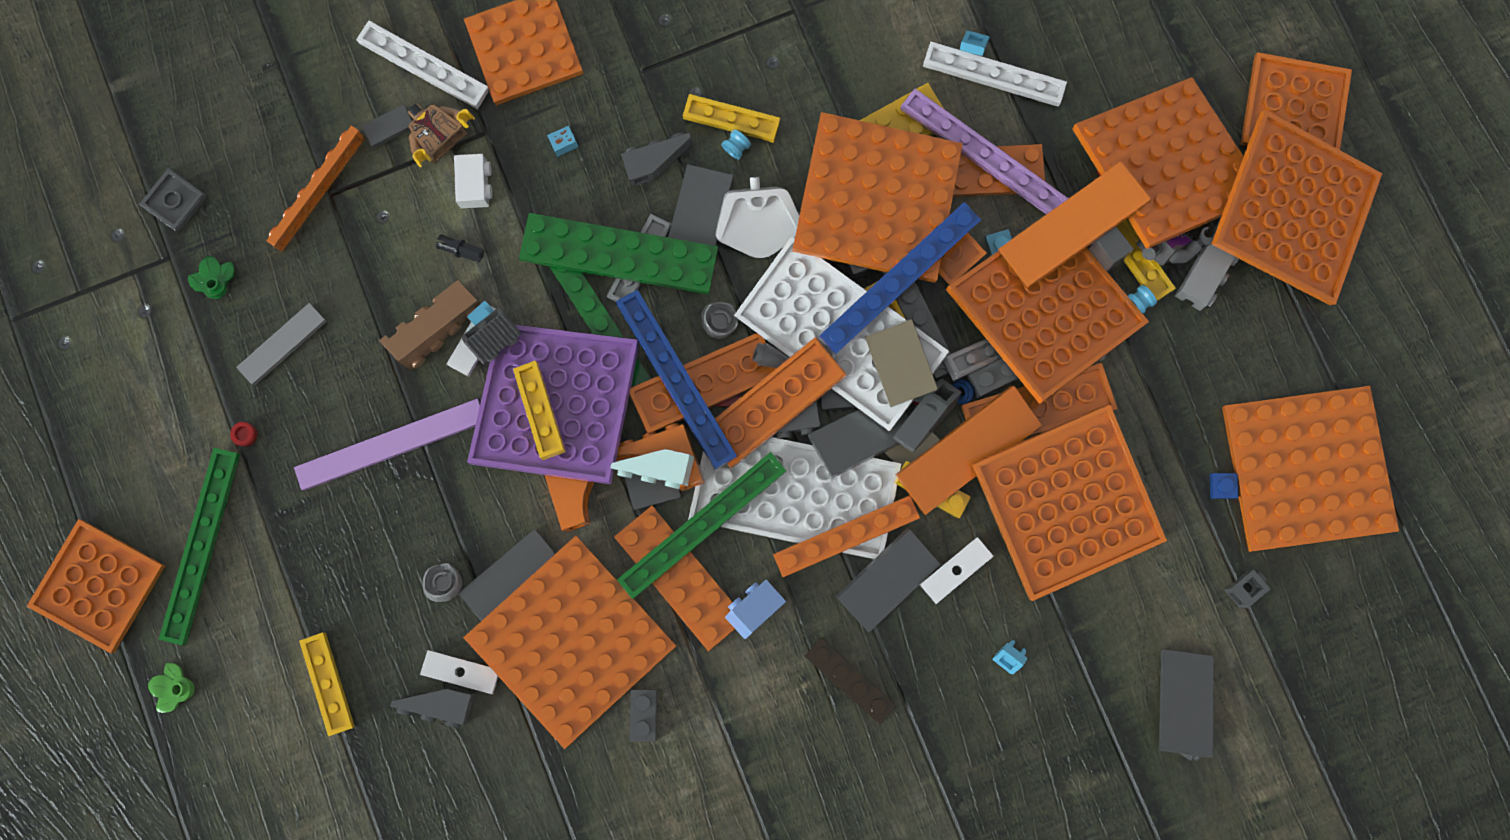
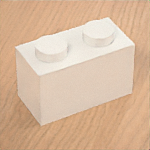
M483 154L454 155L456 203L461 209L489 207V199H492L493 196L492 186L488 184V176L492 174L490 161H487Z

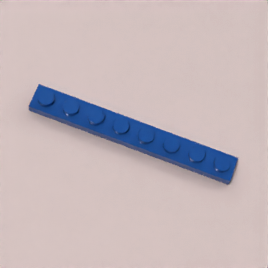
M965 202L962 203L822 332L819 337L837 354L978 224L981 219Z
M636 290L617 300L618 308L714 470L736 459L737 455L639 291Z

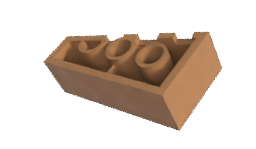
M459 280L436 296L432 301L433 305L431 307L425 306L415 312L416 315L413 321L406 324L402 322L396 327V334L390 338L385 335L379 340L393 357L409 370L420 367L425 362V357L429 353L439 350L444 344L443 341L449 335L453 336L459 332L462 327L461 325L468 319L467 316L480 305Z

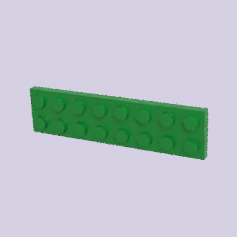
M529 213L519 260L709 295L718 246Z

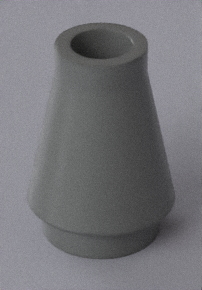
M765 342L764 344H757L752 361L756 362L758 366L778 368L790 357Z

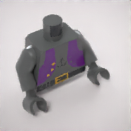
M1205 227L1197 241H1195L1196 238L1192 234L1185 232L1149 249L1145 248L1140 238L1136 244L1142 250V255L1145 259L1155 260L1159 265L1164 266L1169 262H1188L1202 250L1201 246L1212 244L1214 235L1211 238L1205 237L1210 228Z

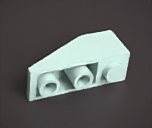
M664 449L611 463V468L618 470L617 475L632 478V474L642 476L641 481L655 484L656 479L666 481L665 486L679 489L680 485L688 486L694 456Z

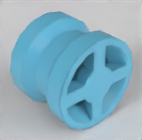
M734 129L730 133L731 137L728 140H724L721 146L729 155L739 160L742 157V152L745 149H749L751 142L741 132Z
M1144 285L1139 286L1136 293L1128 295L1142 314L1146 312V308L1157 304L1154 294Z

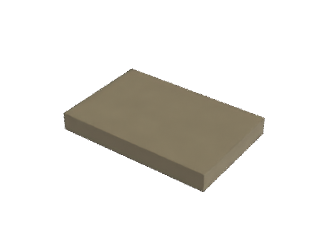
M912 319L865 337L890 407L938 390Z

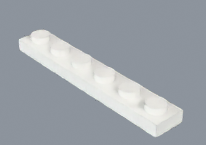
M369 20L356 39L364 47L476 109L479 108L489 92L488 86Z
M931 41L923 67L1058 107L1067 84L1066 81Z

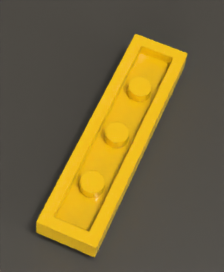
M691 94L688 96L683 113V119L731 132L735 129L743 135L773 143L780 124V117Z
M1126 219L1117 225L1118 230L1133 247L1132 252L1123 261L1139 284L1149 288L1157 301L1176 289L1160 265L1155 260H1147L1143 257L1142 250L1136 244L1139 236L1129 221Z
M535 360L514 368L513 372L540 459L546 460L565 453L566 450L539 363Z
M326 632L300 640L301 649L328 737L355 728Z

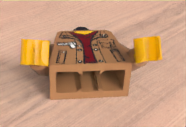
M419 104L413 105L409 109L408 114L414 120L408 127L412 131L409 135L411 153L417 165L421 168V163L424 160L432 161L433 163L437 162L467 135L463 126L468 128L467 121L470 119L474 120L475 117L467 109L458 110L445 106L438 108L432 104L424 110Z

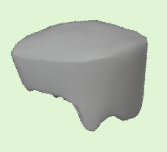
M723 301L711 302L705 306L701 313V324L709 337L722 340L734 333L738 326V318L734 316L736 313L735 307L731 303Z
M449 563L434 565L428 568L424 574L423 592L432 601H449L459 595L458 593L462 589V577Z

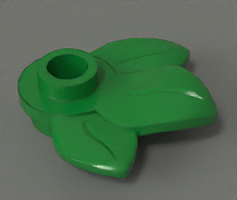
M207 256L200 262L199 272L188 276V282L195 291L203 292L209 298L219 299L226 294V283L234 276L233 262H226L220 265L216 258Z

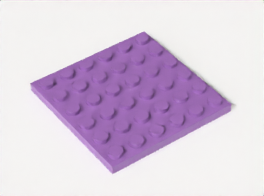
M516 325L521 333L518 336L517 342L512 346H505L499 351V355L493 361H490L467 462L471 465L612 484L614 469L611 468V463L616 462L640 345L639 341ZM535 360L539 363L566 450L565 453L546 460H541L513 372L514 368Z

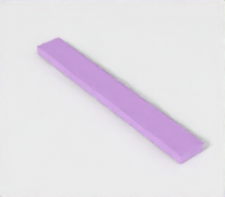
M914 89L901 105V111L939 138L963 143L961 154L1043 213L1048 214L1069 199L917 89Z
M479 399L469 401L296 466L294 470L300 488L303 491L473 428L476 425L480 401Z

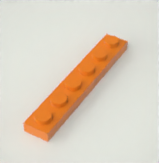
M350 126L348 130L341 134L339 143L327 153L325 162L313 172L311 181L299 191L294 204L285 210L283 219L278 226L271 229L269 238L266 240L268 243L283 252L365 140V137L359 130Z
M909 495L777 552L773 556L784 578L918 520L920 517Z

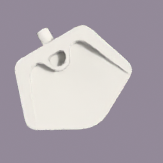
M750 177V189L731 190L725 194L715 236L719 242L755 258L769 257L783 248L790 237L794 238L799 214L788 191L781 187L760 188L759 177Z

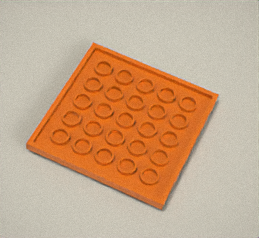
M1192 77L1076 123L1072 128L1100 175H1103L1119 162H1122L1151 198L1150 203L1128 218L1146 249L1220 218L1244 157Z
M1267 110L1261 111L1214 235L1212 245L1328 305H1335L1382 173Z
M821 112L792 252L889 272L949 216L963 143ZM941 258L918 279L936 283Z
M1087 248L1028 289L999 251L954 281L946 289L1039 404L1149 322Z
M1370 386L1225 405L1222 407L1234 473H1237L1238 497L1249 552L1399 531Z
M1106 404L972 463L1030 601L1039 599L1167 541L1110 404Z
M577 535L463 637L564 749L676 647V644L638 602L629 596L617 579Z

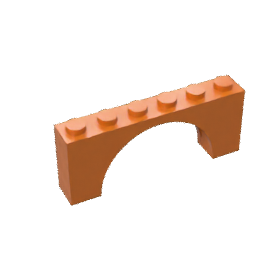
M671 424L665 427L666 431L646 433L642 436L643 439L635 442L627 440L619 444L616 462L664 449L694 456L688 486L680 485L679 489L685 491L705 483L688 429L683 424ZM545 475L561 529L565 532H570L590 525L588 503L595 482Z

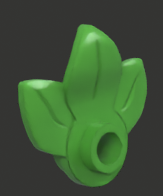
M166 663L164 675H157L148 683L150 693L154 697H158L156 711L160 713L174 711L180 702L187 701L192 697L195 689L193 682L184 677L182 668L175 663Z

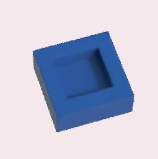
M1237 473L1210 474V498L1237 499Z

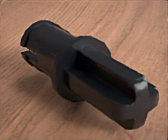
M440 234L437 240L446 242V244L436 242V248L452 253L456 258L464 257L480 262L484 257V250L482 248L467 244L463 239L456 240Z

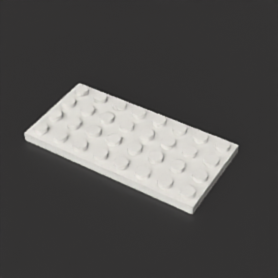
M790 237L734 316L789 357L816 337L847 374L832 389L888 431H891L914 399L890 407L865 337L907 320L887 307L835 354L819 335L867 291L822 258L792 252L794 238ZM915 327L932 374H934L949 354V351Z
M774 437L768 439L734 468H730L728 464H725L714 470L703 451L700 468L705 483L695 487L688 520L771 452L785 468L786 473L721 527L801 543L893 503L897 484L894 483L897 478L895 474L900 471L901 464L872 458L831 478L813 445ZM888 533L841 553L875 559L885 549Z

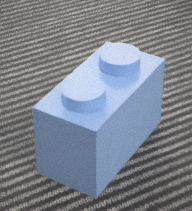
M767 580L763 581L760 585L755 582L745 591L748 595L743 600L738 597L728 606L731 611L725 618L744 639L751 635L786 602Z

